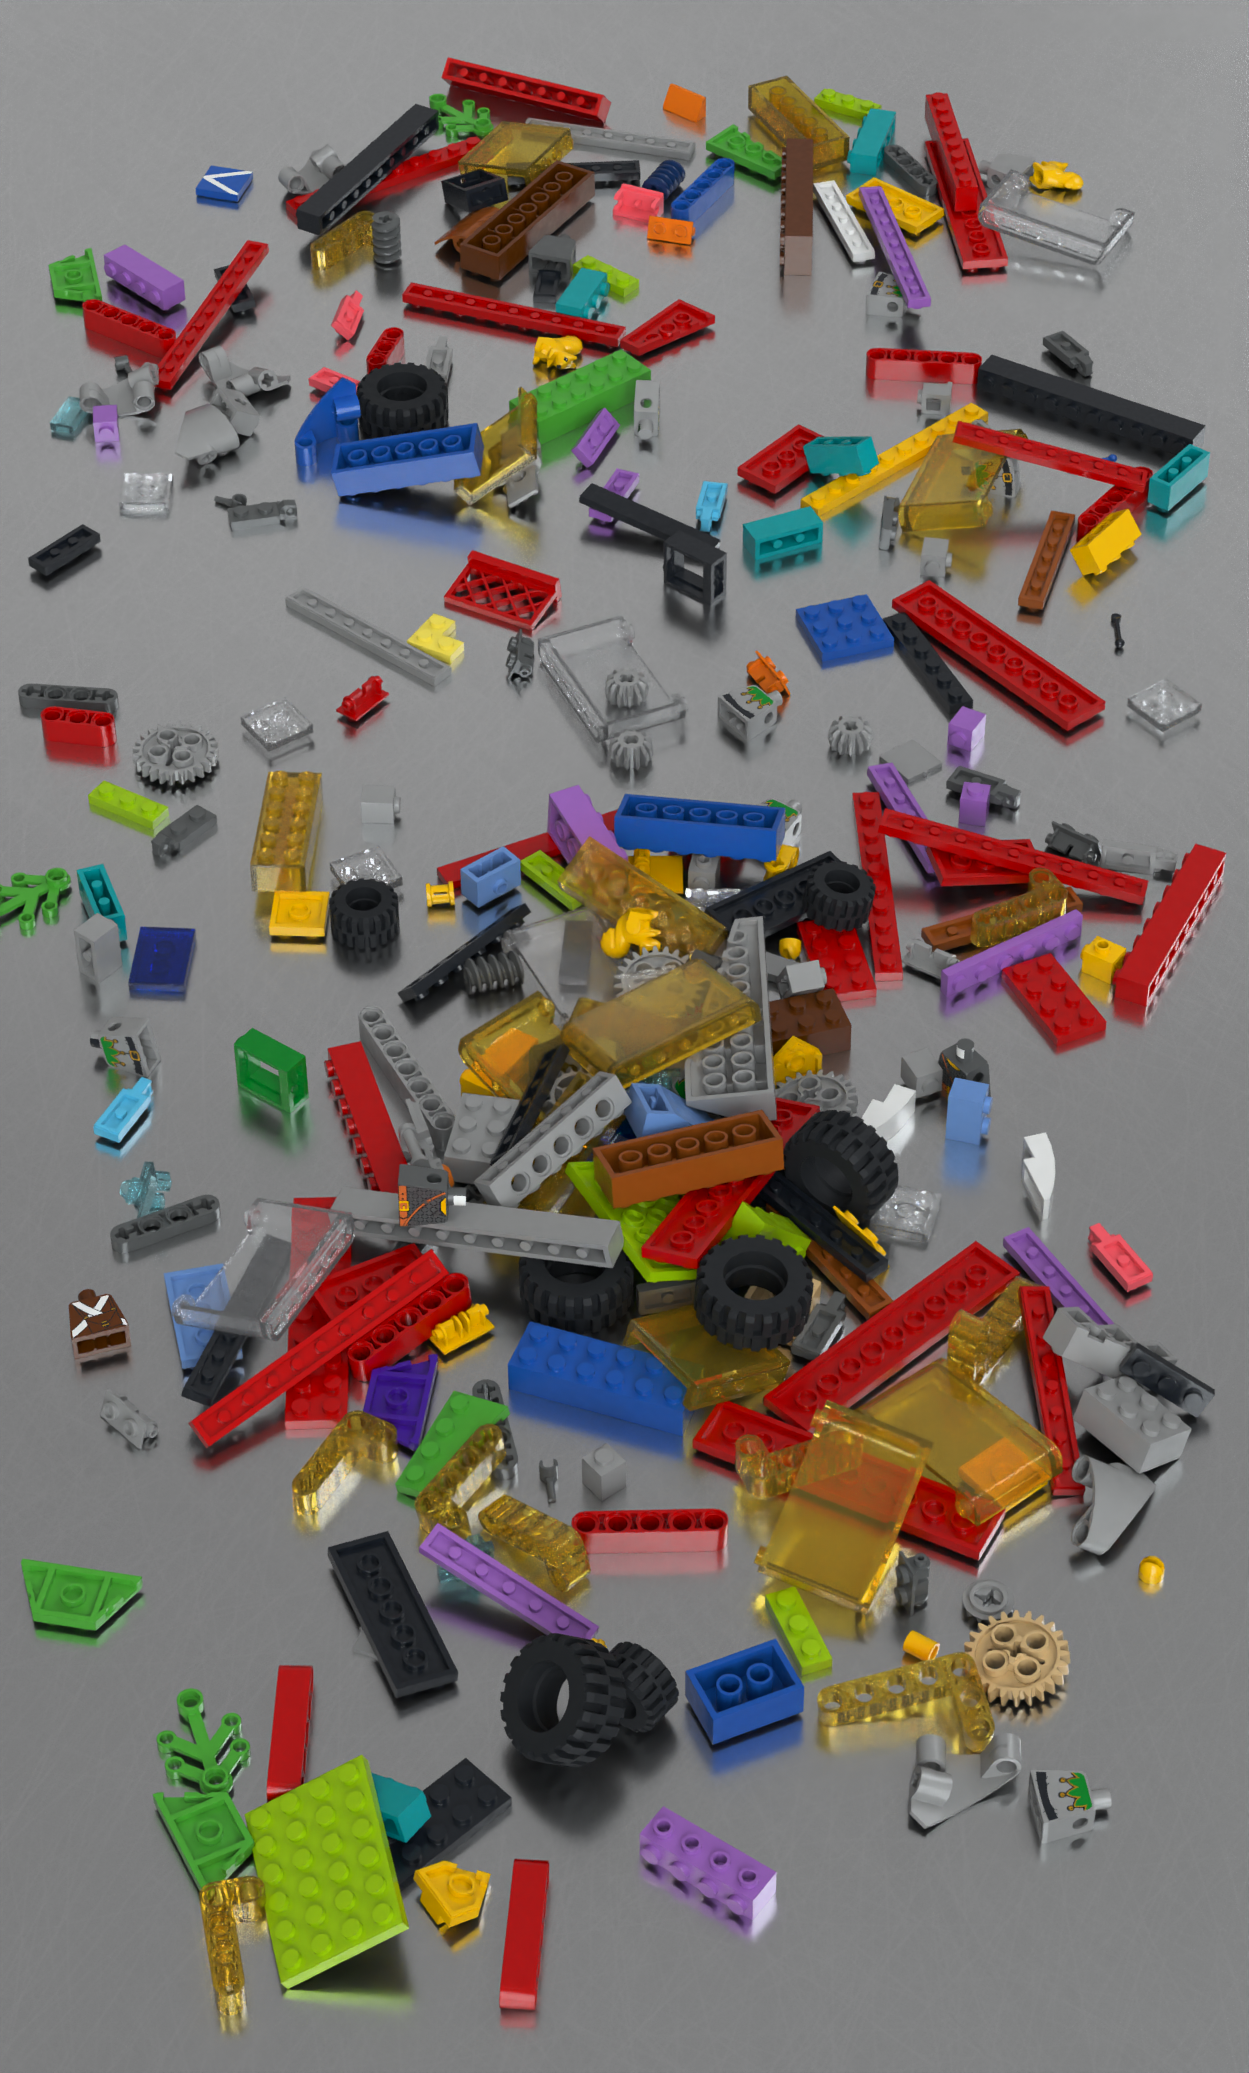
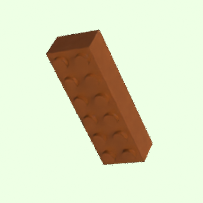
M761 1109L593 1148L594 1176L613 1209L626 1208L632 1204L656 1201L662 1197L675 1194L682 1195L692 1190L712 1188L718 1184L742 1181L748 1177L768 1175L774 1171L784 1169L783 1138Z

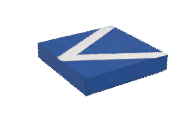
M211 165L195 188L196 195L238 202L253 180V172Z

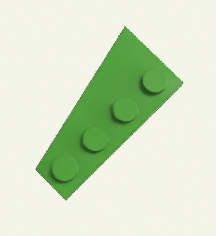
M734 124L706 141V150L718 156L730 158L734 163L745 166L771 179H776L781 175L782 158L771 150H764V145L760 142L754 143L751 141L750 135L746 132L740 133L738 127Z

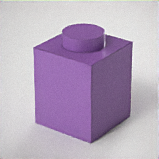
M117 405L93 406L95 443L119 441Z
M962 706L949 722L947 744L971 752L985 735L986 714Z
M964 782L960 797L959 823L985 827L989 812L991 785Z

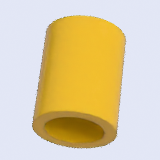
M912 1630L904 1641L903 1651L930 1664L935 1659L940 1644Z

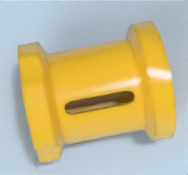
M448 881V884L432 886L430 883H425L428 908L432 907L433 904L450 903L451 906L455 905L453 881Z

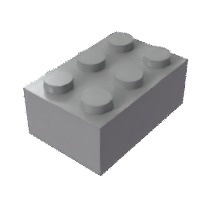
M462 1092L444 1155V1164L449 1167L454 1182L474 1184V1181L491 1167L490 1161L520 1100Z
M1126 1374L1084 1389L1073 1417L1076 1422L1139 1474L1179 1459L1192 1429L1178 1415L1168 1410L1156 1397L1146 1392L1134 1379Z

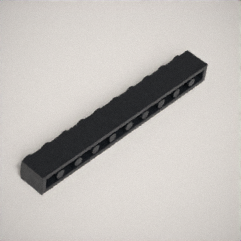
M415 104L406 111L405 114L297 208L298 229L318 236L325 233L439 130L438 110Z
M991 355L978 368V389L1175 455L1189 444L1199 448L1204 444L1206 425L995 355Z

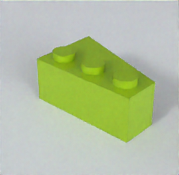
M743 1201L733 1218L732 1227L721 1240L722 1242L731 1237L735 1240L738 1239L739 1235H748V1237L763 1235L765 1239L772 1240L775 1238L782 1241L784 1246L790 1245L797 1251L796 1255H801L803 1258L806 1256V1250L812 1241L789 1218L773 1212L767 1213L757 1206L753 1208Z

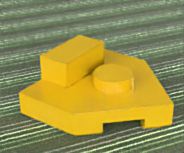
M792 1036L773 1056L775 1089H777V1082L786 1083L787 1076L795 1079L797 1072L805 1076L808 1070H811L812 1074H817L820 1069L822 1070L823 1055L820 1050Z
M443 1860L416 1870L413 1879L422 1890L420 1902L437 1925L445 1922L448 1927H452L478 1917L491 1874L477 1870V1873L459 1869L457 1864Z

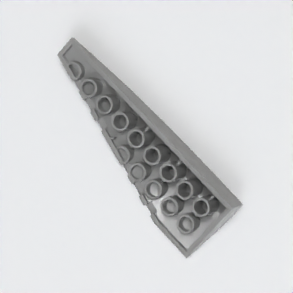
M763 916L735 919L727 940V949L723 951L721 957L723 962L715 974V984L711 986L702 1012V1021L696 1029V1039L692 1041L690 1056L686 1058L684 1064L686 1106L725 1117L762 1109L769 1120H777Z

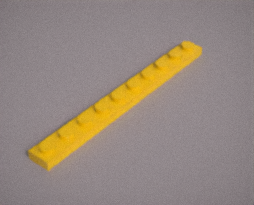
M969 403L877 456L879 464L870 469L871 472L863 476H857V474L840 476L801 499V508L811 506L820 517L953 441L958 421L972 424L974 420L982 419L986 422L988 421V412L973 403Z

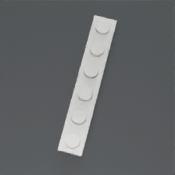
M832 180L813 183V192L853 262H864L869 259H875L874 248L836 182Z

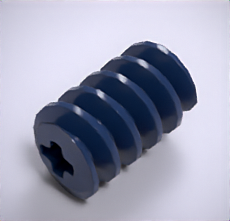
M665 160L644 181L642 188L664 193V200H666L680 183L684 181L686 177L685 170L680 163L674 160Z

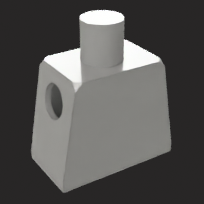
M999 153L993 162L982 160L979 164V172L987 175V186L989 188L1018 198L1029 184V177L1033 176L1034 168L1032 165L1035 162V158Z

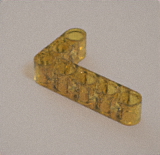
M1017 1276L982 1319L962 1309L955 1314L949 1328L946 1376L976 1389L1024 1329L1018 1298L1019 1286L1041 1285Z
M956 1652L823 1688L817 1697L818 1716L821 1722L828 1726H839L951 1696L964 1741L971 1751L981 1753L991 1739L995 1737L994 1720L975 1661L969 1654L964 1652ZM957 1668H963L969 1673L959 1677L953 1674V1671ZM933 1677L937 1681L932 1685H926L921 1682V1679ZM893 1685H900L905 1688L903 1692L896 1694L888 1689ZM865 1693L873 1697L868 1702H861L856 1699L858 1695ZM972 1698L978 1701V1704L968 1707L962 1701ZM829 1702H836L841 1705L838 1709L832 1711L824 1707ZM981 1728L986 1730L988 1734L984 1737H976L971 1732Z

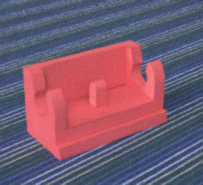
M623 183L614 196V200H617L618 203L613 208V215L649 223L650 215L660 217L664 212V193Z

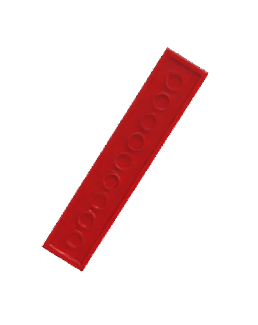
M964 138L963 142L978 184L977 210L956 212L954 211L932 141H925L924 149L932 174L937 180V190L962 269L975 270L977 268L1008 266V256L969 139Z
M928 580L892 599V608L899 613L905 612L921 629L1068 731L1105 710L1106 701L932 581Z
M776 1097L777 1120L770 1121L783 1138V1152L785 1144L814 1114L820 1112V1106ZM776 1171L768 1175L752 1176L742 1181H731L718 1184L712 1188H701L687 1192L641 1247L642 1258L655 1260L660 1263L665 1262L679 1265L687 1269H698L703 1256L708 1254V1250L717 1245L732 1227L733 1218L742 1201L750 1205Z
M337 1197L294 1198L288 1351L327 1324V1321L307 1294L306 1283L352 1266L353 1235L335 1233L329 1213ZM350 1346L286 1391V1430L348 1428L349 1359L347 1351Z
M977 1241L973 1242L763 1396V1405L786 1423L810 1433H816L1020 1280V1272Z
M720 1398L693 1438L694 1449L978 1561L1005 1518L1006 1508L723 1398Z

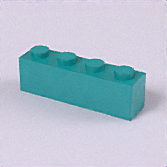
M870 108L868 115L863 117L862 128L859 127L857 139L854 138L852 150H849L847 156V163H850L851 173L877 175L884 158V148L890 144L895 133V111Z

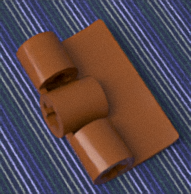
M485 207L469 213L435 242V245L444 240L453 239L454 247L460 253V244L500 209Z

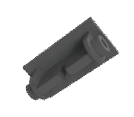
M520 628L516 637L512 636L507 646V651L510 652L506 661V667L509 668L508 679H511L513 673L521 677H528L533 670L534 642L530 638L522 637V629Z
M1052 821L1054 833H1049L1045 838V843L1048 844L1049 848L1066 854L1068 849L1073 847L1069 856L1086 864H1093L1097 855L1101 856L1102 850L1096 837L1091 834L1083 835L1066 823L1061 825Z
M899 1551L898 1566L895 1567L897 1586L894 1587V1594L899 1605H904L909 1615L912 1616L914 1605L922 1604L928 1598L929 1580L927 1577H929L930 1560L923 1553L906 1558L903 1551Z

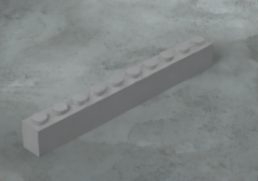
M342 1187L329 1210L335 1233L613 1268L624 1246L620 1221L466 1202V1206H449L448 1221L445 1223L399 1227V1200L397 1193Z

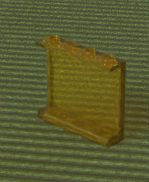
M502 121L458 161L460 175L482 169L493 174L524 177L527 186L556 160L561 161L573 149L570 128Z
M522 387L518 388V406L480 432L484 444L481 476L454 479V491L469 505L475 503L537 459L538 403L535 396L530 392L527 393Z
M694 1304L630 1320L623 1341L625 1347L642 1343L687 1388L682 1404L689 1411L775 1388L784 1382L791 1362L777 1348L768 1351L767 1348H760L759 1352H750V1348L738 1350L734 1349L732 1344H722L717 1340L716 1335L711 1336L704 1329V1325L699 1323L696 1311L694 1310Z

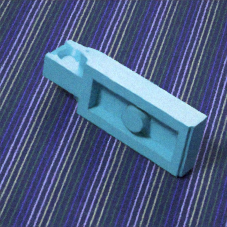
M703 481L696 505V519L701 521L700 531L710 532L712 521H718L721 517L728 492V483Z
M141 1077L132 1089L123 1088L94 1124V1134L120 1143L149 1106L153 1093L152 1080Z

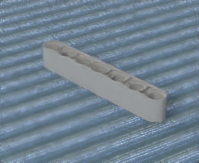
M377 1006L362 1008L358 1014L361 1040L406 1107V1099L408 1098L419 1104L434 1147L438 1150L446 1151L455 1115L384 1011Z

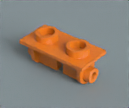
M650 215L647 238L691 245L692 236H695L696 228L693 227V222Z
M755 651L758 659L747 664V673L759 684L766 694L775 690L781 693L784 690L790 695L786 686L789 681L781 670L776 672V666L768 656L764 658L758 651Z

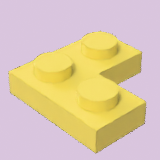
M433 614L407 640V643L449 664L464 651V642L448 637L456 629L455 621L437 614Z

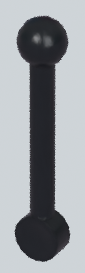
M1114 613L1111 615V622L1115 625L1117 638L1115 646L1122 648L1125 645V641L1121 638L1119 624L1121 622V615Z

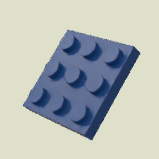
M867 594L796 609V619L822 662L894 646V637Z

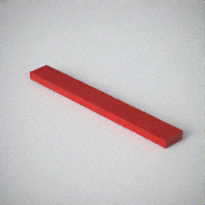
M957 422L953 438L954 443L1142 493L1144 491L1148 474L1146 470L966 422Z
M617 810L602 814L606 828L613 833L614 817ZM548 832L504 846L519 858L520 861L539 850L550 858L562 854ZM499 848L438 867L437 876L443 884L453 881V888L461 887L460 869Z
M1019 1286L1018 1298L1052 1495H1084L1085 1485L1075 1482L1072 1478L1073 1465L1080 1455L1062 1356L1054 1353L1051 1349L1052 1346L1042 1338L1054 1317L1050 1287Z

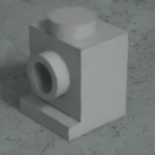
M948 382V384L924 383L923 389H918L917 404H921V413L950 415L953 382Z

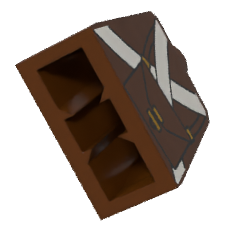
M86 1289L79 1293V1301L69 1304L70 1333L74 1359L131 1346L128 1322L112 1295L96 1296L94 1290Z

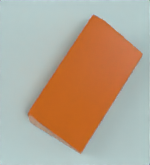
M671 83L663 109L692 122H698L706 117V97Z

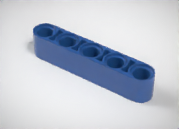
M720 158L708 167L671 203V219L691 221L693 223L697 221L733 186L734 161L730 158Z

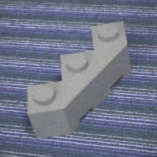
M1079 1307L1058 1308L1042 1337L1052 1346V1351L1057 1355L1113 1379L1125 1375L1119 1371V1365L1137 1343L1119 1324L1097 1325ZM1158 1341L1138 1342L1174 1365L1178 1361ZM1136 1381V1383L1145 1391L1150 1390L1149 1388L1145 1387L1144 1385Z

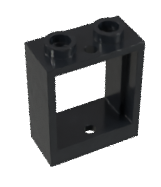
M482 169L441 181L445 203L469 213L508 200L505 178Z
M680 530L664 541V583L709 605H712L726 594V552ZM684 555L703 564V577L684 568Z

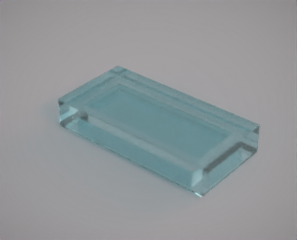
M70 396L67 398L51 420V430L73 434L88 413L80 408V398Z

